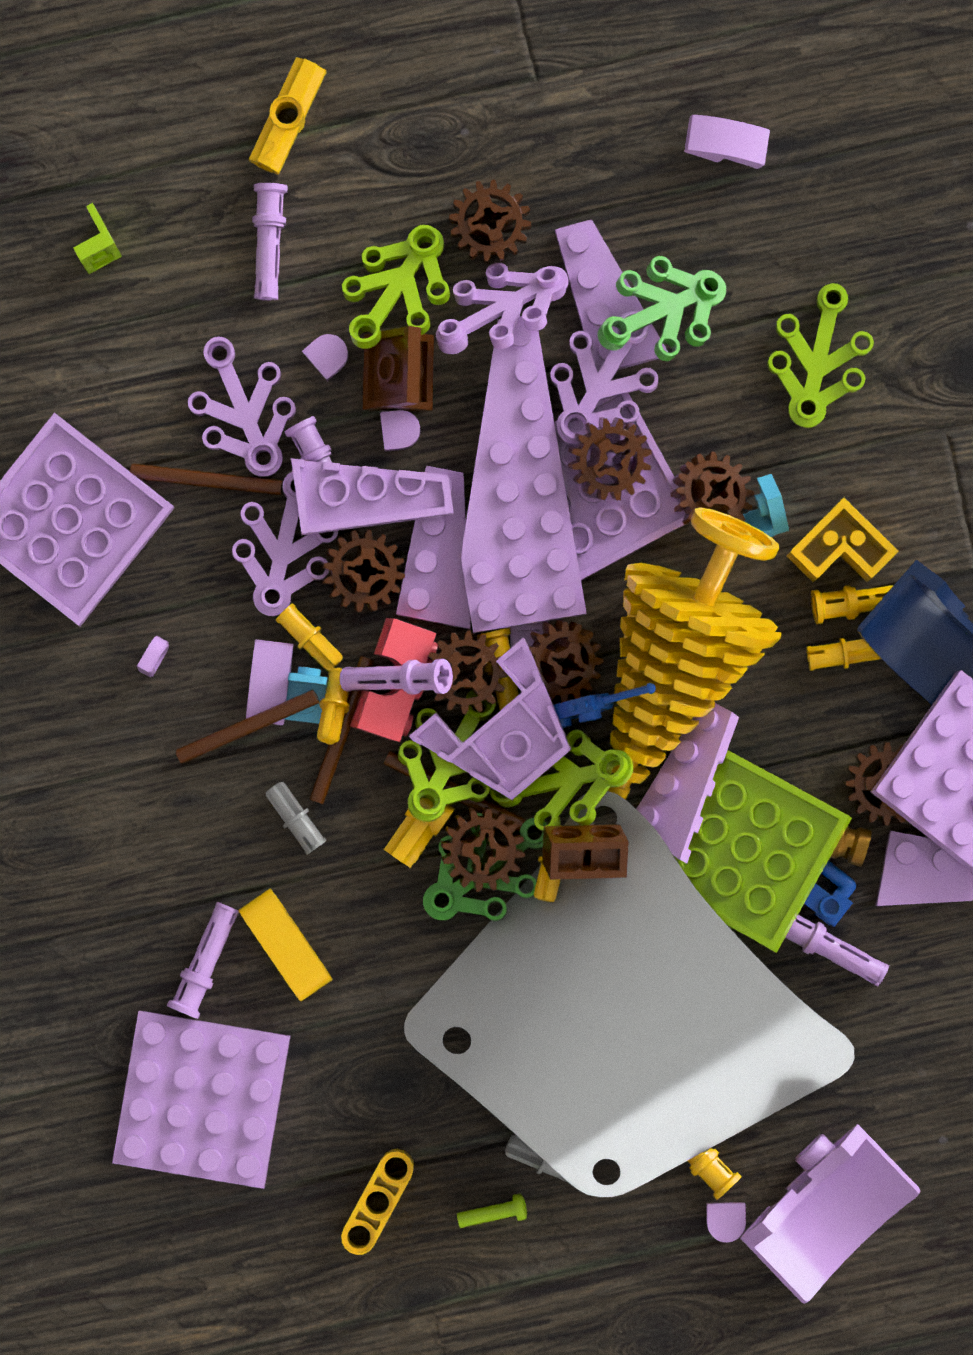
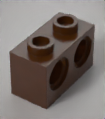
M620 824L544 826L542 863L550 880L627 878L629 841Z

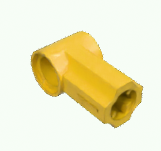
M423 798L420 800V805L424 809H431L433 802L428 798ZM447 805L441 817L432 822H423L416 819L408 809L405 813L407 817L384 850L411 868L423 853L433 835L435 837L438 835L455 808Z

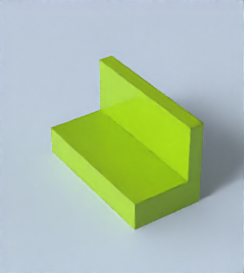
M93 203L86 207L100 234L73 247L88 274L122 257Z

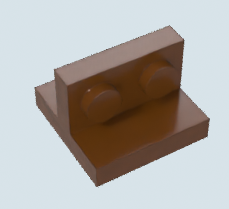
M414 326L381 331V339L378 344L372 348L364 349L363 410L379 411L395 408L420 412L432 411L434 335H421V327ZM364 334V339L371 337L373 334Z

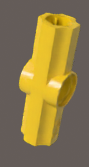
M296 57L278 97L271 104L270 115L249 157V162L265 171L279 175L298 133L304 128L306 115L326 75L325 69L307 59ZM286 108L294 109L298 113L295 121L289 124L281 123L277 119L280 111Z

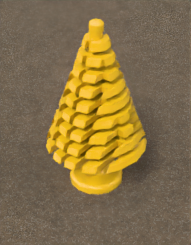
M706 508L694 509L691 525L699 534L717 544L701 580L679 577L682 574L681 572L662 566L645 563L627 565L625 580H627L626 586L628 588H625L623 592V607L627 611V617H621L620 628L624 638H619L620 657L627 658L618 660L617 677H622L621 683L615 685L614 694L646 686L647 683H653L656 686V690L653 694L646 693L617 701L619 706L614 707L612 724L619 730L611 731L610 745L614 750H622L630 756L633 761V773L624 785L610 787L608 791L618 794L625 800L631 790V783L640 784L650 775V771L645 766H659L666 758V754L662 750H674L681 742L679 740L681 734L690 733L699 724V720H692L693 717L708 715L715 707L714 700L723 699L732 689L730 684L736 683L748 669L747 666L756 664L765 655V653H760L762 649L773 647L781 638V632H775L778 628L777 625L770 619L760 618L763 613L751 605L742 604L744 601L732 594L721 592L738 554L751 559L765 561L775 558L779 550V544L772 537L730 515ZM620 765L615 766L612 769V773L617 772Z

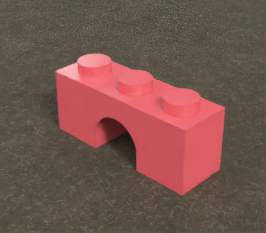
M386 618L374 654L388 659L394 666H402L408 660L432 663L428 655L430 652H437L438 645L434 642L437 633L395 618ZM391 689L389 692L381 695L362 690L350 727L391 741L400 742L401 737H406L411 729L413 715L410 714L414 700L418 701L423 690L415 695L408 694L403 689Z

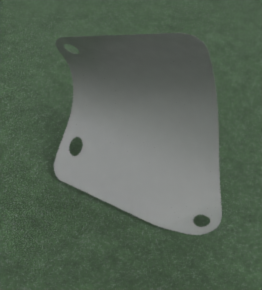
M607 791L594 809L600 806H607L617 814L616 824H620L629 841L627 878L561 879L554 902L541 901L534 896L526 899L515 893L506 903V916L500 921L491 920L412 1008L404 1023V1033L407 1041L420 1054L487 1108L573 1187L587 1195L597 1197L623 1195L655 1179L840 1078L849 1070L855 1059L854 1046L846 1035L820 1017L786 987L716 914L693 886L668 846L649 821L627 800L618 794ZM587 808L579 812L578 818L586 815ZM569 816L564 826L578 825ZM540 865L531 875L536 879V881L538 878ZM527 880L519 890L525 894L530 893L534 888V884L531 880ZM503 908L495 916L500 915ZM461 1027L470 1034L471 1045L466 1052L453 1054L447 1051L442 1041L443 1035L448 1029ZM602 1159H611L620 1168V1177L611 1185H602L593 1177V1167Z

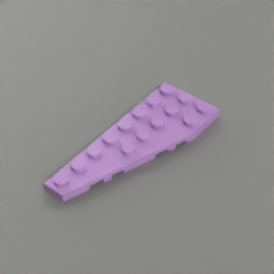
M519 316L513 332V344L505 349L493 348L463 538L461 564L473 634L587 614L539 331L527 330L522 316Z

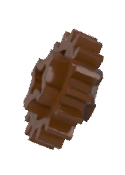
M492 180L490 187L484 189L482 183L477 181L476 192L472 193L467 188L462 190L464 202L454 200L453 207L459 211V214L449 215V222L458 224L457 227L450 230L451 237L462 238L457 248L461 251L469 247L471 249L469 259L474 260L478 254H482L484 263L489 264L491 255H496L497 259L502 263L504 262V252L507 250L514 256L518 254L516 242L526 244L527 236L521 231L531 229V222L522 219V217L530 213L529 206L519 207L523 195L518 193L512 197L510 195V184L507 183L502 190L497 189L496 180ZM491 198L499 199L508 206L502 208L494 204ZM477 202L478 210L476 214L465 221L467 211ZM491 214L492 219L497 220L495 229H489L487 224H483L485 215ZM516 223L512 235L504 242L502 235L506 227ZM479 236L487 240L490 246L479 244L472 238Z
M605 417L599 418L598 428L591 423H586L585 427L588 433L585 436L576 433L574 437L580 444L578 448L571 447L568 450L571 454L576 455V461L568 463V468L579 471L573 478L574 482L577 484L586 482L583 492L591 495L597 489V498L604 501L609 492L612 499L617 501L621 500L622 490L630 495L635 494L632 484L634 482L645 484L646 481L640 473L642 470H651L652 468L651 465L644 462V457L651 455L652 450L641 447L647 440L646 435L638 434L634 436L637 426L629 423L623 429V419L617 417L614 418L611 426ZM615 433L623 436L625 439L611 443L605 434ZM591 446L592 452L590 460L587 461V453ZM608 451L616 454L612 458L614 463L612 467L604 464L608 460L606 455ZM633 456L632 467L629 471L628 466L630 458ZM606 474L609 475L610 478L615 481V483L602 484L596 481L595 479L597 477L601 478Z
M710 452L705 456V459L701 454H698L691 459V462L687 461L679 468L682 473L676 475L672 480L679 488H676L670 494L671 497L680 500L674 511L685 512L686 516L682 521L684 525L691 522L695 508L711 509L741 521L746 520L743 514H747L753 507L746 500L754 496V491L745 488V484L751 478L750 476L741 477L739 475L742 469L740 463L732 467L729 465V455H725L717 461L716 452ZM718 486L713 498L707 502L706 500L710 496L712 489Z
M356 530L349 532L350 542H347L342 537L336 539V544L339 547L338 551L330 548L327 549L326 554L332 558L331 563L321 565L322 569L330 571V576L322 580L323 584H332L334 587L329 597L333 598L339 595L343 597L340 604L342 608H346L351 602L354 603L356 613L362 612L364 604H367L371 612L376 611L378 600L385 606L390 604L391 601L387 594L389 592L398 594L401 591L394 584L395 580L405 578V574L398 572L396 566L404 563V559H394L392 555L398 548L397 545L384 546L386 540L384 534L373 540L372 530H366L362 538H359ZM358 546L355 558L351 561H341L343 555L349 549ZM375 550L382 555L387 566H381L374 557ZM365 562L366 569L379 574L365 577L361 581V574L348 569L358 567ZM339 576L346 577L352 585L351 593L343 586ZM376 581L385 582L379 592L368 597L371 585Z
M557 619L555 628L553 625L545 622L542 624L543 634L540 635L533 631L530 633L534 643L532 646H528L551 701L555 698L559 703L566 702L568 695L572 699L581 698L579 690L582 688L591 692L593 688L588 681L590 678L599 679L601 676L597 671H594L595 665L603 663L602 658L594 655L601 648V645L594 641L589 642L593 637V633L586 629L581 631L582 625L573 621L568 625L566 621ZM552 657L558 659L560 657L565 658V661L571 663V666L558 665V662L553 661ZM540 663L543 668V673L541 672Z
M467 630L464 640H459L454 632L450 634L451 644L447 645L441 640L438 641L437 645L441 650L440 654L430 652L428 658L433 662L437 659H445L449 662L453 674L452 683L460 673V669L457 667L460 663L464 666L473 665L477 660H480V663L472 673L475 678L473 682L469 679H464L456 685L452 684L447 693L437 694L434 700L438 702L446 698L448 700L446 710L451 711L455 704L460 705L461 713L467 714L469 705H474V708L479 713L483 711V700H486L491 705L496 702L492 695L493 691L503 693L505 690L498 683V680L506 678L508 675L504 670H499V664L496 661L500 657L496 658L494 655L499 645L497 643L490 647L484 645L486 641V635L484 634L475 641L472 640L471 631ZM471 647L480 652L474 657L462 656L455 649ZM490 662L492 668V678L489 686L482 679L483 666ZM459 688L471 689L477 696L473 698H460L453 695V693Z
M890 742L883 744L882 752H878L877 748L871 745L868 747L869 757L858 753L855 757L860 765L858 767L848 766L847 771L854 775L853 780L844 782V786L854 790V793L847 797V801L857 800L859 805L855 813L858 815L868 811V822L873 823L878 816L881 817L883 826H889L891 816H894L898 823L905 822L901 815L877 796L875 798L877 799L878 808L871 805L862 792H871L903 745H900L895 752H891ZM879 759L878 770L871 777H862L866 768L872 762Z
M489 807L484 808L482 816H478L476 811L470 808L469 819L464 820L460 815L455 816L459 826L456 829L447 826L445 830L451 836V839L441 841V847L449 850V854L441 857L443 863H453V866L448 871L449 875L453 878L461 874L460 885L464 888L470 881H473L474 889L477 892L481 891L483 883H488L492 891L496 890V880L500 878L508 884L510 879L507 872L509 870L520 871L519 866L514 862L515 858L525 857V853L516 848V845L524 841L523 836L512 835L518 827L516 823L511 821L504 825L505 813L500 811L493 818ZM477 826L476 831L468 838H461L467 830ZM493 827L503 832L507 844L496 842L493 838ZM485 839L488 846L492 849L491 852H484L480 862V857L474 850V847H481L482 841ZM458 854L469 857L472 860V872L461 865ZM499 860L504 861L500 867L489 873V868Z

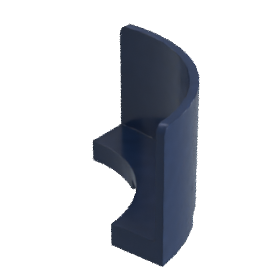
M915 560L859 625L857 631L870 648L931 706L955 672L962 670L973 679V623L967 619L969 616L962 610L965 605L942 578L918 560Z

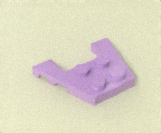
M524 638L496 661L522 692L467 740L461 742L437 713L409 736L412 741L430 749L437 756L455 764L470 773L474 778L511 800L571 750L531 650Z

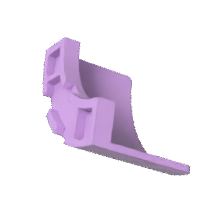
M857 1124L833 1144L832 1149L810 1171L804 1170L785 1188L788 1192L773 1206H768L740 1239L805 1304L813 1298L829 1277L865 1240L900 1209L919 1195L920 1189Z

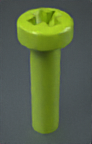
M521 1193L514 1194L513 1201L457 1213L460 1228L516 1216L518 1221L527 1219L526 1203Z

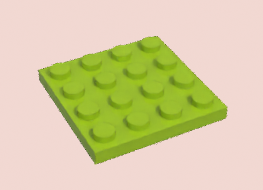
M727 750L723 763L717 765L713 781L716 784L711 797L706 796L700 817L703 820L699 832L693 833L688 849L691 850L688 863L686 864L678 858H674L696 890L727 926L777 953L852 818Z

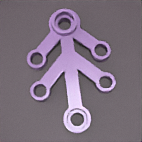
M494 263L486 269L489 286L492 288H502L508 285L523 288L516 292L476 289L475 284L469 280L456 283L453 287V293L457 304L462 306L471 304L490 306L460 322L455 319H447L441 322L436 331L439 349L446 354H457L463 351L468 345L467 334L501 316L500 323L494 325L489 331L491 342L497 349L510 347L514 342L513 332L522 307L534 298L533 306L527 307L522 313L524 325L529 331L543 329L547 324L546 314L551 301L560 299L566 293L569 283L567 273L562 268L555 266L541 268L535 273L509 272L505 264Z
M637 311L626 312L621 317L625 319L637 313ZM648 326L640 329L637 335H631L628 342L621 349L611 350L598 373L591 352L592 337L585 331H576L570 337V349L577 355L586 388V394L579 406L571 385L573 381L572 368L568 364L558 363L553 366L550 372L551 381L558 388L564 410L557 420V432L564 442L571 445L580 444L574 437L576 433L571 432L568 428L572 421H580L583 424V429L577 434L585 436L588 433L585 424L591 423L598 428L600 417L607 418L610 425H612L615 417L623 419L624 425L634 424L638 420L639 407L630 400L621 402L614 409L593 413L600 400L637 390L650 393L657 388L658 374L651 368H643L635 375L612 380L632 345L640 343L646 338ZM579 337H583L588 341V345L584 349H578L574 346V341ZM558 370H566L569 373V378L566 381L560 382L555 378V373ZM645 374L651 375L654 378V383L650 386H643L640 383V378ZM624 407H631L634 409L635 415L630 419H626L621 416L620 412Z
M214 337L206 343L204 357L211 367L218 369L234 408L211 400L206 393L201 391L190 395L188 407L195 415L202 416L207 414L242 428L249 442L246 443L226 436L221 428L211 426L202 435L203 443L208 449H222L245 459L248 470L259 477L271 476L281 467L283 457L277 444L286 422L295 415V404L288 397H280L274 401L272 406L274 416L263 437L257 423L272 386L278 384L281 379V371L275 363L266 362L262 364L258 369V382L248 403L232 365L235 358L233 345L226 338ZM217 348H224L227 351V356L222 361H217L213 358V352ZM267 368L275 369L277 373L275 379L271 381L265 380L262 377L263 371ZM197 397H203L207 401L206 407L202 410L193 408V401ZM283 402L291 405L290 413L285 416L277 412L278 405ZM211 432L221 434V441L216 445H211L207 441V437ZM261 452H268L271 455V460L266 465H260L257 462V455Z
M293 472L289 473L282 483V491L287 500L278 539H276L264 520L263 508L258 503L249 502L245 504L240 514L242 521L252 528L272 560L269 577L254 557L255 547L251 541L246 539L238 540L232 548L234 559L243 564L256 585L253 592L255 607L259 612L267 616L280 615L290 605L292 593L313 580H322L328 575L329 571L326 570L320 576L314 575L311 572V564L313 562L328 563L322 557H314L307 563L306 569L284 580L289 563L322 543H331L338 535V531H333V536L325 539L319 533L310 534L292 544L299 517L296 492L290 486L294 480ZM247 508H256L259 511V518L255 521H249L245 517ZM241 544H246L250 547L251 554L247 558H241L237 555L236 548ZM268 590L278 592L279 601L277 603L270 604L265 600V593Z

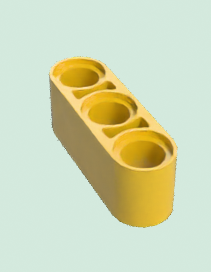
M271 888L239 909L244 921L300 1001H303L332 981V977Z
M392 1149L384 1154L341 1235L342 1244L350 1253L362 1255L369 1252L379 1238L414 1170L413 1159L406 1151ZM393 1157L402 1158L407 1164V1172L399 1178L391 1177L386 1171V1162ZM377 1191L384 1193L389 1200V1206L380 1212L373 1211L367 1204V1197ZM354 1226L365 1227L370 1233L369 1242L361 1246L353 1244L349 1239L350 1229Z

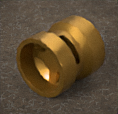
M847 826L830 858L843 857L850 864L861 867L869 847L872 831L861 827L855 830Z

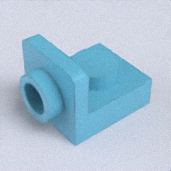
M772 474L757 478L760 494L754 495L758 509L743 514L746 519L744 522L763 531L770 537L789 531L782 496Z
M298 667L297 673H289L287 700L313 689L320 703V700L325 698L328 678L320 676V669ZM316 704L284 719L319 724L322 709L319 704Z

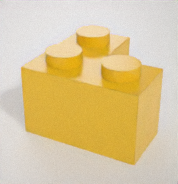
M843 498L787 554V557L814 582L841 556L868 582L899 551Z

